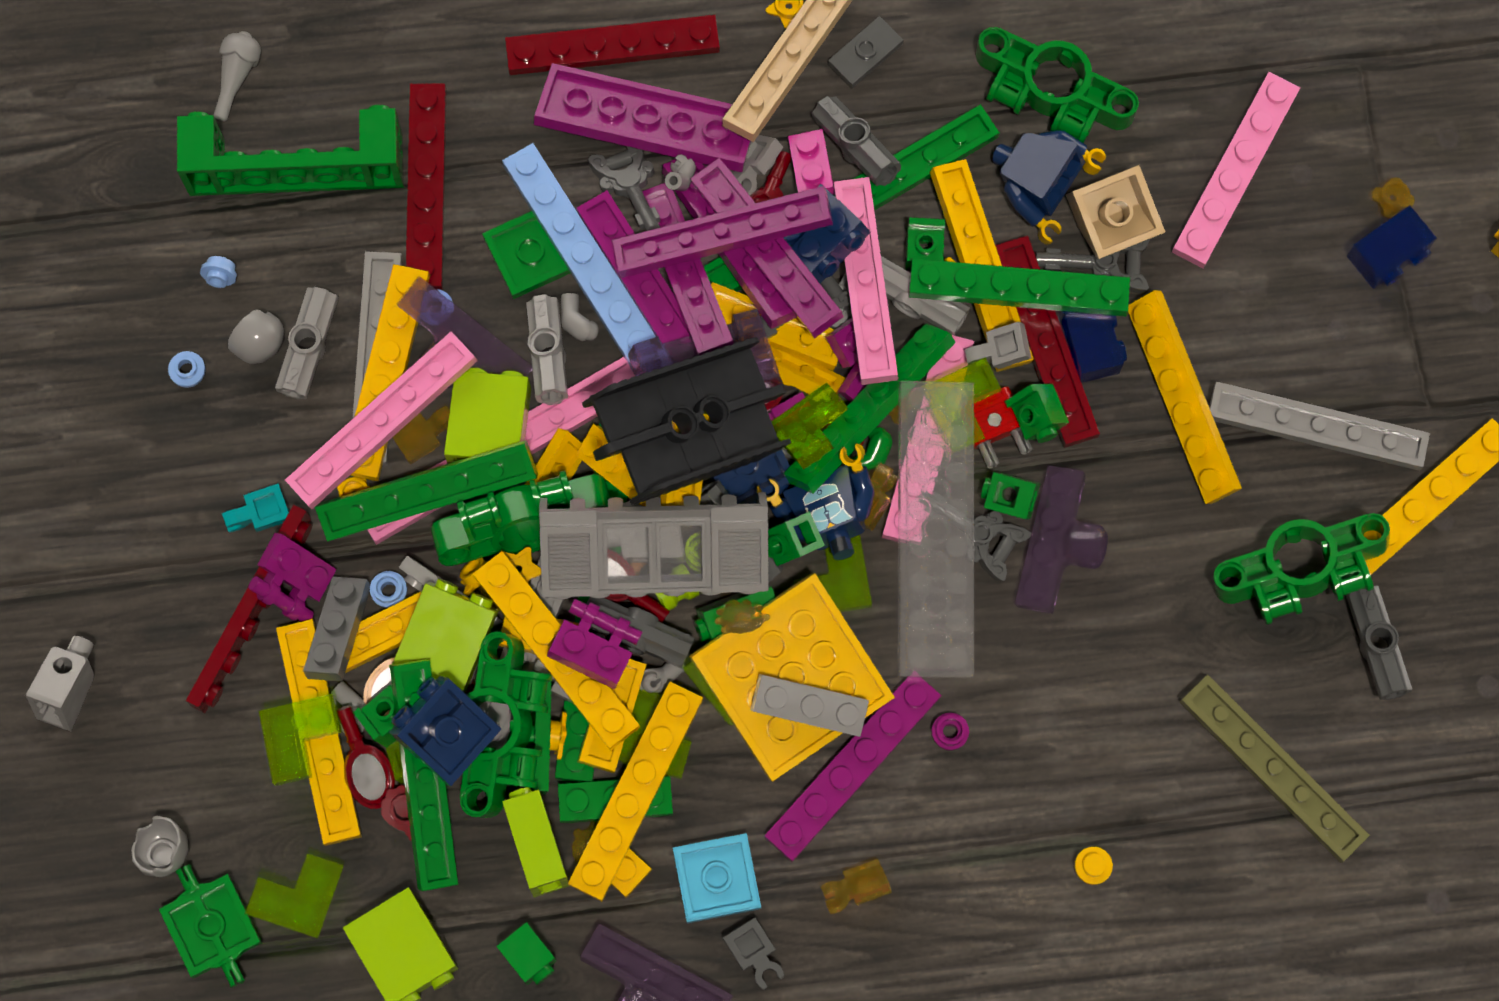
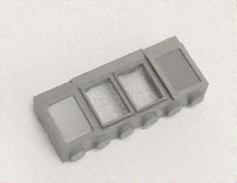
M758 492V504H737L736 496L723 495L721 496V505H699L697 496H685L683 498L684 506H661V498L656 497L646 501V507H623V499L614 497L608 499L607 508H585V500L576 498L570 500L569 509H548V499L540 498L542 597L568 599L579 596L605 598L610 594L643 597L648 593L680 596L685 592L717 595L727 592L755 594L768 591V505L766 492Z

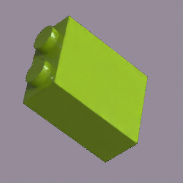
M469 368L453 383L444 452L447 464L525 441L531 396V386L528 377L516 371L489 374L480 368Z
M437 579L436 584L432 582L425 583L393 664L424 659L430 660L431 673L435 680L439 676L447 677L466 693L479 661L482 641L490 634L499 610L491 607L493 603L491 599L476 593H472L470 598L457 593L458 586L448 581Z
M525 787L509 793L510 799L502 802L533 897L568 887L569 881L539 789L531 791L530 787Z
M409 887L343 927L385 1001L421 1000L420 992L430 986L434 990L445 986L454 979L452 973L458 970L451 955Z

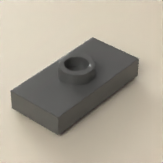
M878 16L828 60V66L852 89L900 48L904 40Z

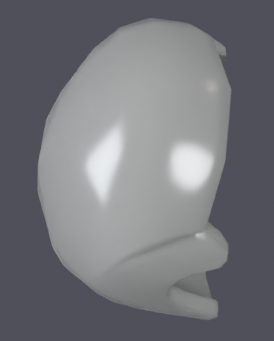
M254 310L245 316L233 329L228 339V349L246 363L257 364L266 362L277 354L284 338L283 324L270 312L265 314L260 310Z
M153 816L151 824L137 829L135 842L131 849L132 861L144 875L165 877L177 871L184 863L189 852L188 839L183 830L171 818Z

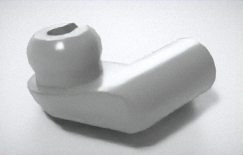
M681 154L675 157L677 161L671 163V170L673 172L668 173L665 178V184L671 190H687L691 184L690 178L694 176L696 171L695 162L692 159L688 160L686 156Z
M574 293L562 294L561 324L563 329L577 340H594L598 335L599 328L596 322L589 321V319L579 313V295Z
M666 662L661 668L645 669L640 689L647 693H660L668 686L669 682L677 679L687 668L684 664L682 668Z
M344 681L340 682L330 693L343 707L350 705L353 712L358 707L362 709L366 705L363 699ZM355 716L360 733H362L365 728ZM340 723L341 731L344 733V730H343L342 725H341V723Z

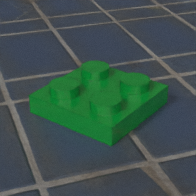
M532 211L482 233L483 239L513 300L571 274Z

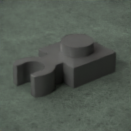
M756 918L723 937L724 942L743 971L751 966L754 967L756 970L755 982L761 990L767 989V985L762 979L765 971L772 970L780 980L784 978L781 966L769 961L767 956L775 952V948Z

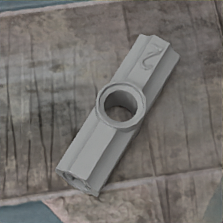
M881 256L886 296L892 300L893 305L911 318L919 319L921 317L936 327L950 332L951 335H955L964 323L970 307L961 302L909 298L911 273Z
M307 287L296 324L289 332V346L275 387L277 392L295 399H307L318 362L325 353V340L338 302L336 294L318 287ZM312 337L316 339L315 344L309 349L298 347L300 341L304 338Z
M546 294L533 296V299L526 302L529 326L527 344L532 358L535 398L538 403H545L547 405L560 404L564 399L568 398L565 370L567 355L563 347L559 302L557 297H550ZM553 347L547 352H542L545 348Z

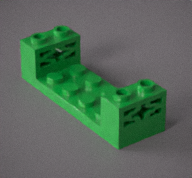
M372 105L368 109L359 110L360 151H354V149L349 147H338L333 149V152H318L315 149L304 148L297 150L296 153H281L277 150H264L256 155H246L239 151L225 153V140L214 115H209L205 112H191L187 116H177V172L189 196L404 188L403 133L395 108H389L386 105Z

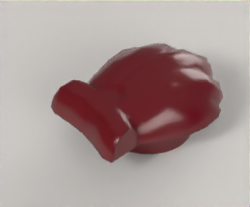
M399 785L396 789L387 790L385 799L381 802V815L388 824L404 831L411 841L405 786Z

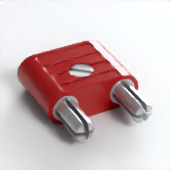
M1003 387L973 399L956 409L974 449L979 448L988 468H993V465L996 467L999 464L991 443L1012 435L1021 454L1029 453L1033 449L1029 440H1025L1013 409L1007 408L1005 403L1006 400L1013 396L1009 387Z

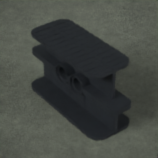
M758 337L749 338L742 342L734 343L731 346L728 345L722 349L719 348L712 352L704 353L701 356L698 355L691 359H685L682 362H676L670 366L667 365L661 369H655L649 373L646 372L640 376H634L628 380L625 379L619 383L611 384L582 402L584 408L594 406L608 444L593 451L595 460L599 461L619 453L623 456L638 494L629 500L631 505L648 501L662 494L676 491L682 487L684 488L702 480L704 481L729 472L732 469L735 470L741 466L757 462L791 444L790 438L779 441L765 407V403L786 394L787 391L784 384L766 388L751 350L752 347L760 343ZM703 411L709 415L710 422L705 419ZM672 421L677 424L679 433L673 429Z

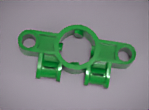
M989 27L980 34L975 54L976 60L984 69L997 74L987 95V101H998L1012 108L1013 113L1017 115L1020 114L1027 102L1030 107L1040 114L1055 117L1050 131L1063 130L1083 143L1086 141L1095 121L1117 131L1124 130L1132 124L1139 105L1136 94L1130 89L1092 72L1089 58L1076 45L1066 41H1049L1037 46L998 27ZM993 44L998 46L1001 51L992 53L986 50L984 46ZM1057 60L1068 68H1074L1080 79L1073 94L1067 97H1054L1055 95L1039 90L1033 81L1032 75H1036L1040 64L1045 61ZM1123 105L1129 112L1126 114L1117 113L1112 106Z
M564 470L560 471L557 477L537 482L535 479L530 480V485L512 487L494 495V492H489L487 497L464 503L463 500L457 502L458 514L437 520L431 526L438 561L445 566H454L501 551L516 555L526 547H531L532 552L541 550L540 498L548 499V509H569L570 500L576 498L585 500V508H607L610 495L606 481L600 475H588L568 481L566 471Z
M1376 513L1365 514L1326 528L1317 522L1305 519L1286 522L1271 534L1266 548L1226 560L1216 567L1214 571L1216 595L1221 601L1228 604L1239 603L1255 597L1263 620L1268 625L1272 623V619L1293 612L1296 615L1302 614L1299 598L1316 596L1325 591L1329 586L1337 601L1343 600L1344 595L1362 589L1371 591L1374 589L1365 561L1384 554L1388 549L1390 539L1389 523L1386 518ZM1374 530L1381 533L1382 536L1377 540H1368L1363 535L1367 531ZM1301 539L1314 541L1319 544L1325 562L1328 561V564L1320 573L1313 572L1304 579L1289 577L1283 573L1280 560H1275L1276 553L1283 545L1301 542ZM1228 577H1235L1241 581L1235 587H1226L1222 584V581Z
M492 632L483 639L480 647L475 690L467 694V696L478 707L486 701L507 704L513 714V720L510 721L512 734L502 748L496 750V748L486 747L463 772L460 805L462 810L472 817L492 818L498 815L503 808L502 801H505L507 785L538 788L535 774L537 759L542 756V750L525 747L532 734L533 725L530 711L548 713L545 700L548 682L552 681L553 675L522 671L525 654L524 645L518 637L503 632ZM506 641L509 650L507 655L500 660L497 655V648L501 642ZM484 791L487 794L488 803L483 810H480L476 804V799L479 793Z

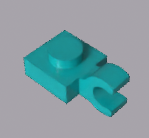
M278 483L243 495L246 506L222 513L229 533L238 531L250 523H253L255 531L259 532L283 524L289 512Z

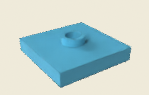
M747 833L673 847L687 923L761 909Z

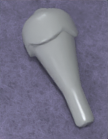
M245 31L228 34L220 46L219 53L222 54L221 91L214 112L215 119L225 122L228 119L234 96L251 68L257 66L260 59L261 49L259 43L252 38L250 33Z

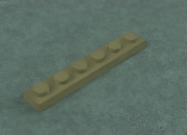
M1208 674L1180 701L1340 863L1344 862L1370 836Z

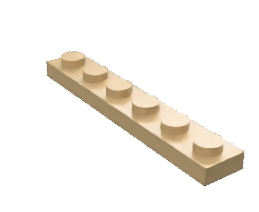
M806 0L724 116L723 127L754 142L852 0Z

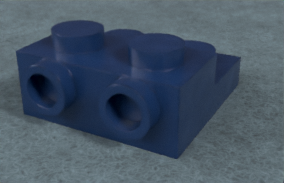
M827 189L833 225L783 237L819 284L825 278L832 276L839 268V264L851 252L859 249L863 245L865 238L871 233L862 221Z
M780 450L757 462H752L735 470L732 469L710 479L714 482L719 480L730 495L736 496L737 504H757L758 485L762 492H766V495L769 494L770 496L775 493V487L771 484L769 478L775 479L780 486L778 495L789 488V482L784 473L790 465L783 451Z
M439 676L435 680L431 677L418 689L417 694L420 696L418 701L411 708L407 705L402 707L391 720L394 727L389 733L415 758L420 759L444 783L452 786L501 731V728L449 678Z

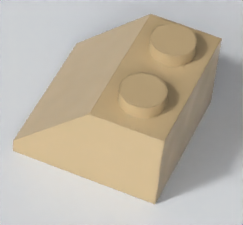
M1139 165L1066 194L1078 228L1097 259L1165 233Z

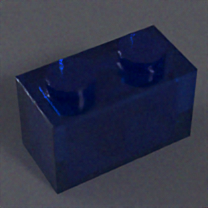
M1409 205L1354 244L1347 257L1373 289L1383 282L1386 286H1389L1404 274L1402 269L1411 262L1414 266H1417L1432 254L1430 247L1437 237L1411 205Z
M1061 311L1059 315L1061 327L1081 383L1119 374L1124 361H1127V353L1124 342L1122 340L1117 341L1114 328L1117 327V317L1113 315Z

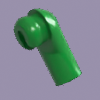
M882 427L875 428L869 434L870 442L864 458L861 460L862 466H866L868 471L880 467L886 462L893 445L891 434ZM858 456L852 457L850 459L856 460Z

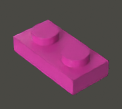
M823 129L788 136L798 192L814 189L822 184L831 194L835 195Z

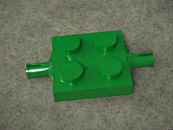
M186 865L183 867L184 871L181 868L176 871L185 892L175 901L160 908L159 911L190 977L195 978L211 969L222 968L230 988L238 985L237 982L241 984L245 981L236 960L244 952L262 944V941L230 875L227 874L211 883L199 884L191 869V865Z

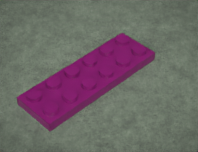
M554 63L551 65L534 115V125L672 157L682 154L688 160L692 159L694 162L707 165L720 158L729 170L743 172L751 144L750 140L723 127V118L733 104Z

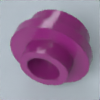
M955 713L942 714L935 720L932 726V738L944 750L952 751L961 748L969 737V727L966 720ZM947 726H952L956 729L957 736L952 739L947 738L943 733V729Z

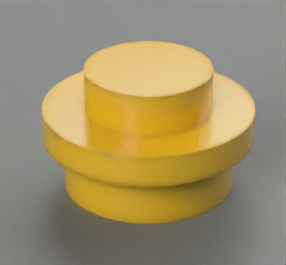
M1088 847L1077 855L1074 868L1081 881L1090 885H1098L1109 878L1112 873L1113 863L1110 855L1102 848Z

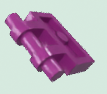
M274 533L257 564L268 573L264 580L254 577L250 581L248 588L256 593L257 598L267 605L274 604L282 609L284 616L291 620L298 619L302 622L312 619L314 615L313 611L305 607L306 598L308 597L319 602L337 569L286 536ZM282 582L293 587L288 596L281 592L280 585Z
M575 599L569 613L581 618V621L577 626L564 619L547 653V657L615 690L632 655V652L619 645L622 639L637 645L643 632L630 626L631 622L622 617L618 620L599 611L600 606L592 602L587 605ZM594 624L612 633L610 640L607 641L589 632L591 625Z

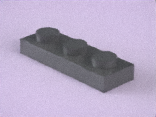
M332 577L303 669L307 679L343 681L370 593V584L367 579Z

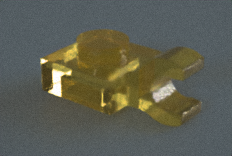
M447 406L437 410L427 421L419 413L392 437L410 465L441 446L436 436L448 429L450 410Z
M882 463L877 466L871 478L875 496L870 515L864 520L865 527L871 531L874 530L892 501L885 493L893 488L898 479V476L893 474L894 470Z
M878 859L843 871L845 879L827 882L821 886L825 899H828L825 903L830 914L844 910L851 899H854L855 904L859 905L892 893L889 881Z

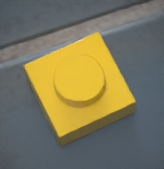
M629 849L611 885L627 898L652 869Z

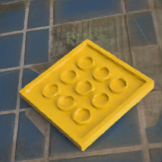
M815 573L809 574L689 656L768 779L772 782L843 733L751 711L759 674L867 699L869 703L865 718L895 698Z

